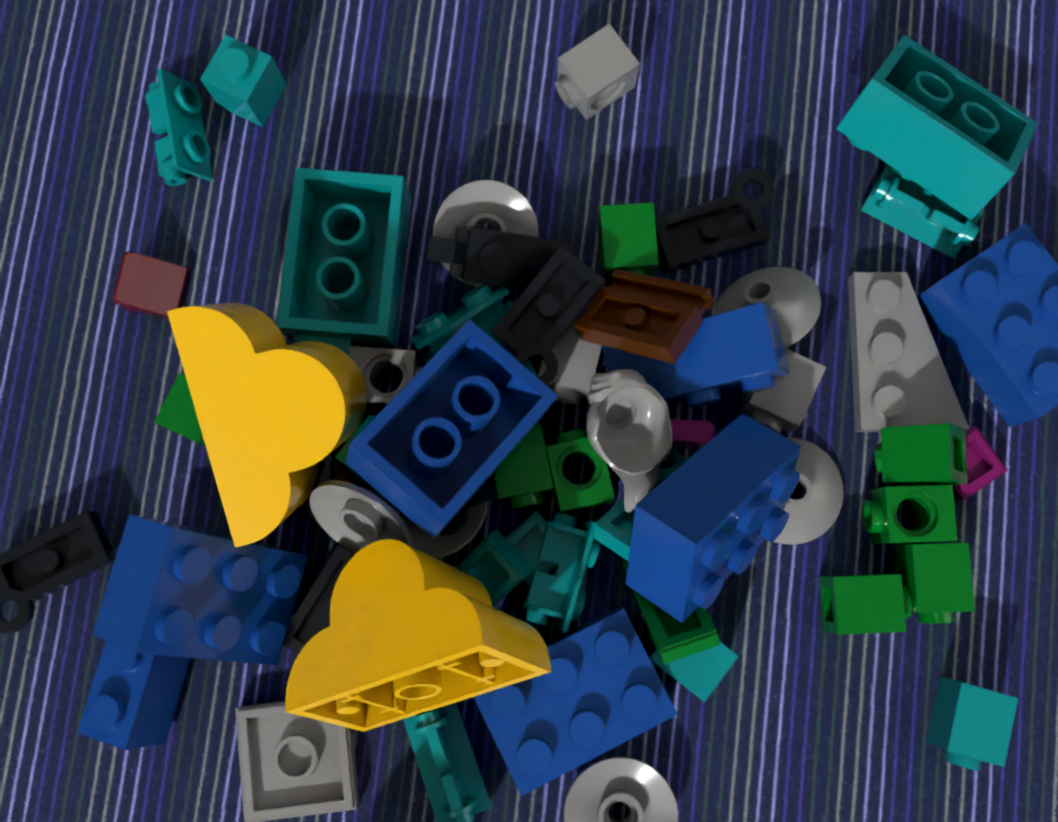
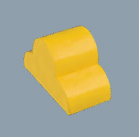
M219 303L169 310L167 314L234 546L236 548L257 542L270 534L305 502L316 483L318 462L350 438L360 426L367 407V388L364 377L356 363L345 352L333 345L319 341H303L287 345L282 332L274 321L265 313L252 306L241 303Z
M393 539L378 540L358 551L341 571L332 592L330 626L318 632L305 644L290 671L286 687L285 712L365 732L550 673L552 671L549 652L541 635L530 624L493 608L487 589L474 576L401 541Z

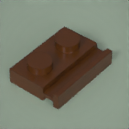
M615 269L611 274L614 281L609 287L603 286L574 324L580 339L675 364L703 323L701 318L703 312L706 309L711 310L715 305L710 288Z

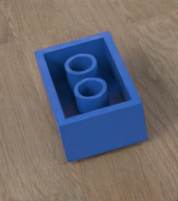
M1025 223L917 296L923 311L1009 427L1039 419L1058 406V264L1027 223Z
M469 319L349 444L345 463L434 540L544 416L558 398V395Z
M743 413L740 414L635 505L626 585L681 623L699 606L703 609L708 608L719 595L724 581L733 572L738 575L743 573L752 562L757 548L765 540L773 542L777 539L786 526L789 513L784 511L787 499L795 490L800 478V473L795 471L801 446Z
M129 514L92 635L136 654L277 666L308 556L259 541L235 548L232 536Z
M618 606L546 643L552 672L474 697L521 796L678 715L624 608Z

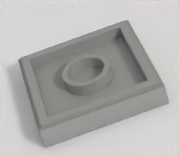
M285 700L241 705L235 708L244 822H261L357 810L360 806L353 729L285 712Z

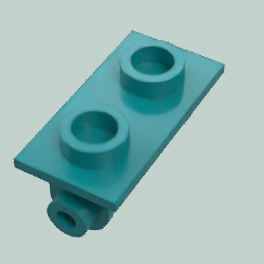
M160 68L157 70L159 82L151 83L149 85V92L145 95L152 133L157 135L168 133V136L154 142L158 175L163 177L165 184L169 186L185 184L187 181L186 175L189 174L211 181L213 180L210 164L211 153L205 136L201 114L202 101L197 91V86Z
M888 164L861 208L862 212L952 259H955L963 245L969 246L975 239L980 229L976 224L983 214L980 211L971 221L958 211H951L938 202L936 196L914 181L902 179Z
M482 284L466 293L461 298L464 305L446 316L443 311H439L420 322L416 326L419 333L410 338L418 351L425 346L428 347L429 351L421 355L425 364L433 358L469 319L492 337L491 331L514 304L511 300L502 304L500 300L510 294L508 289L502 286L491 288L488 284Z
M555 512L553 522L547 521L537 559L557 564L554 575L534 570L523 608L528 609L525 620L547 626L549 616H553L552 626L568 633L571 621L577 622L582 614L586 591L580 589L585 568H592L596 562L600 542L594 539V524L596 522L581 521L579 529H575L576 517Z
M457 702L403 719L436 821L473 822L475 820L473 815L491 809L492 805Z

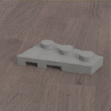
M853 272L848 277L855 432H881L882 427L950 423L968 430L969 426L907 272Z

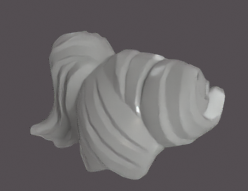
M619 369L606 373H596L592 376L590 391L587 393L591 406L586 424L588 439L593 449L622 480L624 484L625 512L631 513L633 509L635 510V505L657 486L660 475L658 465L667 457L672 447V427L669 419L668 405L663 396L650 384L646 383L645 378L638 371Z

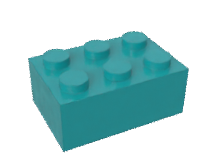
M903 35L836 129L846 135L850 143L856 148L871 152L890 165L899 177L907 181H914L936 196V199L942 206L951 211H958L972 221L1015 175L1039 123L920 44Z
M295 168L276 324L290 341L295 342L296 334L351 338L358 347L396 349L412 199L404 176Z

